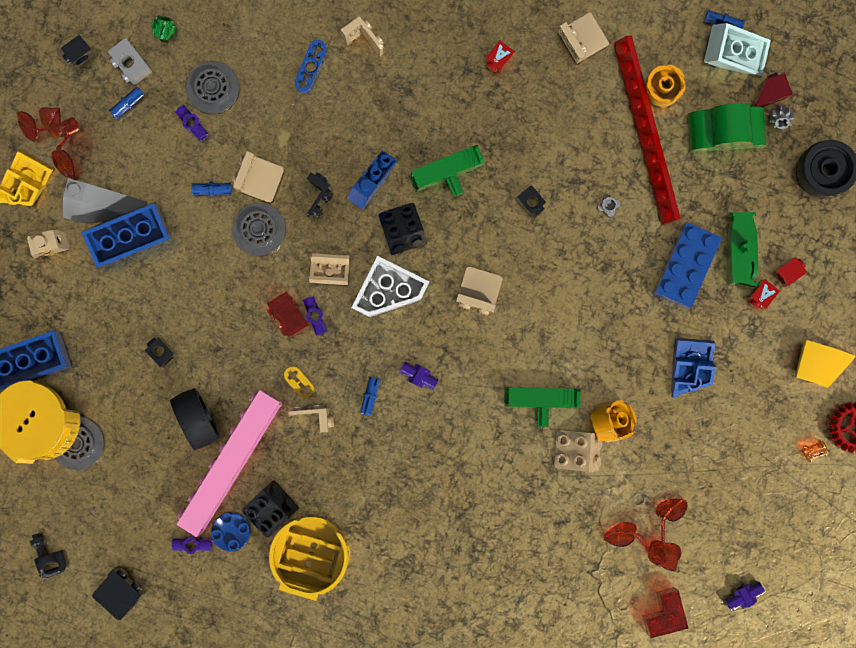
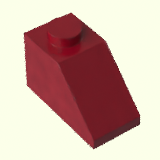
M777 72L767 76V80L762 83L751 107H765L788 99L793 95L785 73L778 75Z

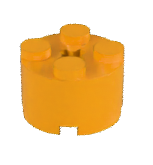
M673 65L656 67L645 81L649 101L653 105L662 108L674 104L682 96L686 86L683 72ZM664 83L667 84V87H666V88H663V87H662V85H663Z
M617 400L601 404L590 414V419L599 441L613 442L629 438L634 434L633 428L637 424L636 415L630 405L623 403L625 401Z

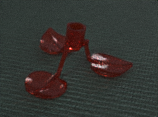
M43 107L39 110V117L44 127L37 128L36 122L30 114L24 111L17 112L19 127L27 139L34 141L38 138L37 132L46 130L55 139L64 137L62 142L56 147L57 151H52V160L56 169L63 176L73 180L77 179L70 155L66 151L61 150L66 141L71 139L70 135L79 131L77 121L70 117L61 122L60 108Z
M667 499L657 505L656 514L659 517H663L661 520V541L655 540L648 546L638 533H635L637 531L636 525L629 522H622L612 526L605 533L603 540L616 547H625L633 543L635 537H637L646 548L648 558L653 564L675 572L682 552L679 545L670 542L665 543V521L675 522L681 519L687 511V501L683 499Z

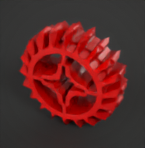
M847 402L846 406L844 404L839 405L840 410H833L836 416H829L833 422L827 423L828 426H832V429L827 432L828 434H833L830 440L836 441V447L841 446L842 451L848 449L849 453H854L856 451V428L854 430L847 428L856 425V402L853 404ZM846 415H848L846 417V423L843 426H841L843 418ZM842 433H848L853 443L848 442Z

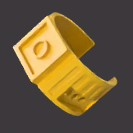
M21 381L7 387L0 394V449L15 463L32 464L35 460H51L59 457L72 446L80 428V413L74 410H67L61 397L48 384L36 381ZM32 411H35L34 417H31ZM19 426H22V431L18 429Z
M318 516L296 517L289 521L276 534L269 552L271 571L276 581L281 582L278 590L317 601L319 594L323 595L329 592L341 581L350 560V545L345 532L339 529L333 522ZM313 542L317 544V548L315 549L311 547V543ZM310 561L312 565L307 567L305 562Z

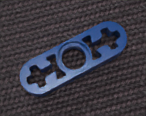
M321 40L311 42L296 76L294 84L300 93H307L311 90L327 53L326 45ZM318 45H321V49L323 51H319L317 53L316 57L317 59H319V61H317L315 58H313L315 55L314 47H318ZM308 62L316 64L314 71L310 72L305 69ZM304 72L308 75L306 79L308 86L301 88L299 81H304L305 75L302 74Z

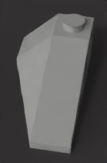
M68 178L63 194V218L80 223L105 222L145 206L147 201Z

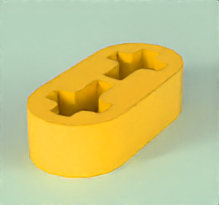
M297 367L286 369L284 378L295 392L302 398L311 397L314 394L315 388L303 372ZM289 371H297L298 373L296 377L300 381L296 382L295 379L290 380L288 378L290 376ZM301 382L304 386L309 385L311 387L309 388V394L301 393L303 390L299 385Z

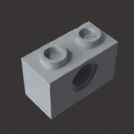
M126 38L107 51L111 56L109 58L110 62L115 68L120 67L123 71L120 75L127 83L130 81L135 86L152 73L151 69ZM132 59V64L129 67H125L126 60Z

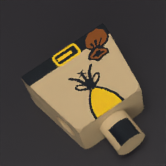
M49 230L27 236L30 252L34 259L70 250L65 231Z

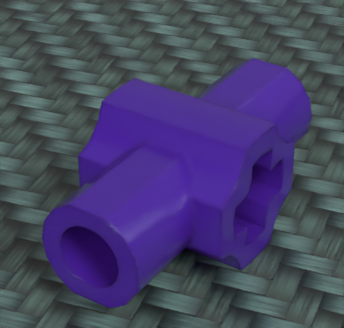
M185 105L180 106L175 113L183 121L182 125L189 133L192 132L200 142L203 141L209 134L202 127L201 120L195 114H191ZM190 120H193L195 123L193 127L189 123Z
M314 296L304 299L303 302L307 310L306 319L312 323L316 336L326 333L327 329L323 321L325 316L323 311L318 308ZM313 311L320 313L317 321L310 318Z
M404 362L399 373L408 377L407 381L420 388L425 386L434 390L439 380L430 375L431 371L418 364L413 366Z
M190 535L187 538L172 539V551H186L187 554H194L197 551H211L213 546L212 538H198V536ZM192 540L193 543H196V546L193 549H191V546L188 545V543Z
M759 581L751 586L746 583L733 590L734 595L725 599V602L731 611L740 606L742 609L749 608L757 602L756 597L764 594L765 590Z

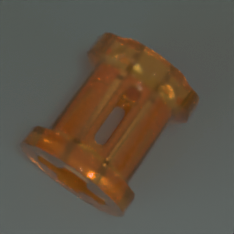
M818 440L813 445L802 447L808 462H812L814 458L828 455V449L823 440Z

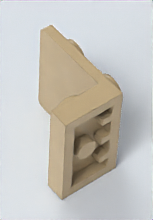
M590 12L569 25L565 22L558 29L560 37L577 64L609 45L607 38Z

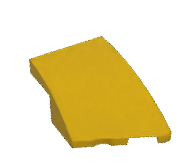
M22 150L17 151L12 165L7 169L0 185V203L32 206L47 184L54 168Z
M804 340L795 378L829 388L854 360L855 355Z

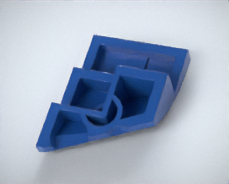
M686 338L676 339L672 370V398H678V395L687 392L692 393L699 388L713 385L716 365L713 363L716 345L714 341Z

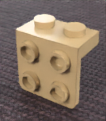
M358 16L353 21L348 20L343 24L341 33L347 45L363 34L380 57L383 55L384 46L382 44L384 43L378 34L374 36L371 31L372 27L366 19L362 20Z
M247 151L245 156H241L239 161L240 170L238 173H235L232 179L233 188L270 203L274 199L284 169L282 166L260 159Z
M467 267L456 303H459V307L464 309L476 308L478 313L484 315L493 313L503 278L493 273Z
M325 404L313 405L309 410H306L305 406L292 407V411H288V416L319 413L320 433L329 432L331 427H334V416H330V408H325Z
M557 431L555 468L599 472L601 466L600 449L603 441L597 439L596 433Z

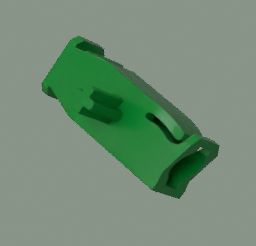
M474 145L412 170L409 178L416 193L447 181L453 197L459 196L464 192L458 176L484 166V159L478 145Z
M732 212L727 214V218L730 219L727 232L728 285L758 286V282L752 281L756 279L758 273V235L753 218L756 216V212Z
M505 387L504 406L538 407L537 427H549V408H580L581 389Z

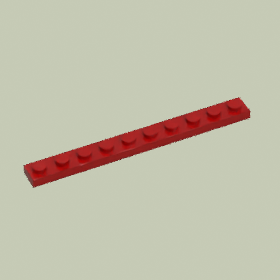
M632 35L625 36L614 42L662 224H669L680 220L681 217Z

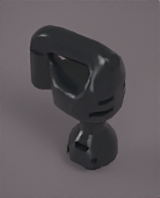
M40 533L32 535L33 540L29 542L36 549L38 555L34 562L40 574L39 576L41 578H50L63 573L67 568L63 550L46 555L44 550L45 536L40 537ZM48 564H59V567L45 570V566Z

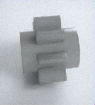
M780 105L776 109H772L770 123H774V128L785 129L788 126H792L794 112H790V107Z

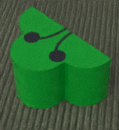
M731 103L687 114L690 152L767 147L764 108L750 107V104Z

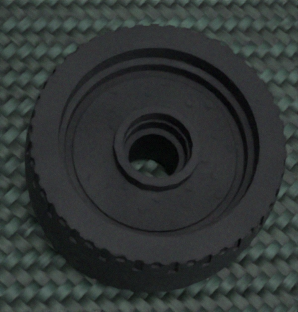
M824 140L815 143L799 159L797 177L800 185L807 193L817 198L828 199L844 194L856 182V154L849 145L837 140ZM823 166L829 168V175L824 172Z
M196 388L182 392L170 400L175 417L193 450L203 448L220 438L213 418Z

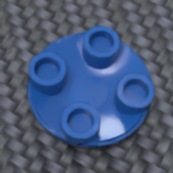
M232 512L219 516L213 523L211 537L214 543L225 551L241 549L247 543L250 536V527L247 520L240 514Z

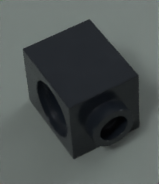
M80 35L61 47L65 53L62 57L69 65L72 63L76 68L95 55Z
M532 185L516 198V201L530 217L533 214L537 216L545 210L543 206L546 204V201ZM527 199H536L537 206L530 207L527 204Z
M160 337L151 339L146 344L148 347L144 350L159 367L163 368L178 355ZM158 346L164 348L162 356L156 355V348Z

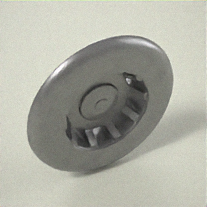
M210 61L198 65L190 73L186 84V92L195 108L204 113L217 114L227 110L234 104L239 93V82L236 74L229 66L221 62Z
M253 203L245 206L238 212L233 221L232 233L236 244L244 252L255 256L267 255L281 245L285 236V222L280 212L273 206L265 203Z
M80 417V428L77 438L72 446L65 453L56 457L55 460L61 466L70 470H83L92 466L101 456L104 446L103 435L99 427L90 419Z

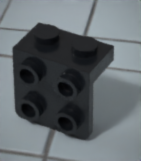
M310 172L306 178L311 185L321 191L306 214L311 221L314 218L318 219L323 212L322 206L333 197V188L327 183V178L318 172L315 175Z
M414 203L405 204L379 213L378 216L391 255L427 244L424 229Z
M273 480L242 509V512L265 537H269L299 507Z
M117 566L109 572L108 577L94 591L92 597L114 618L121 620L146 592L140 583L133 581L123 568Z

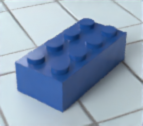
M156 201L81 232L97 268L169 240L171 237Z
M686 222L683 224L652 294L685 309L692 308L722 237Z
M53 330L0 349V392H3L7 387L17 382L34 381L72 367L60 331Z

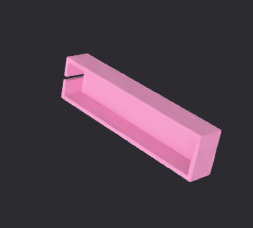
M265 390L253 393L249 400L251 405L247 409L244 408L239 416L241 421L230 430L228 434L231 436L230 439L222 443L218 450L220 455L209 464V473L201 477L197 484L200 486L199 489L195 492L193 491L188 498V507L183 508L177 516L179 521L176 525L195 537L202 534L283 404V401Z

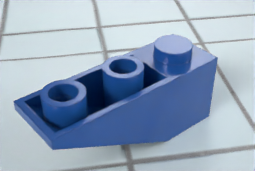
M382 150L352 187L348 200L364 209L398 160Z

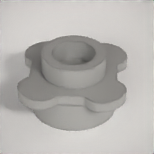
M606 194L603 197L602 203L598 205V210L607 213V216L612 217L615 215L614 211L620 207V201Z

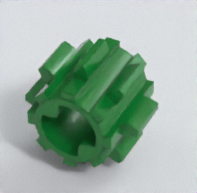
M157 15L156 19L152 20L150 30H153L152 35L154 37L168 40L174 34L176 26L173 25L171 18Z

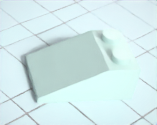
M728 23L712 25L704 62L719 68L762 77L771 40Z

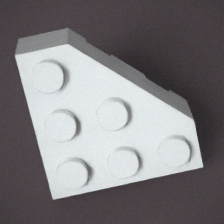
M377 256L351 308L368 317H373L421 301L429 281Z

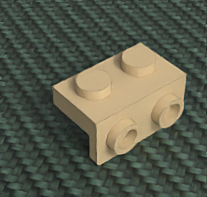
M312 253L309 282L348 285L349 256L343 254Z

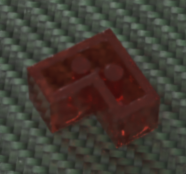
M286 291L267 303L269 308L266 310L272 319L280 322L279 329L283 336L287 335L289 338H292L310 327L289 292Z
M673 587L657 591L656 594L661 611L642 615L647 635L650 638L689 629L679 590Z

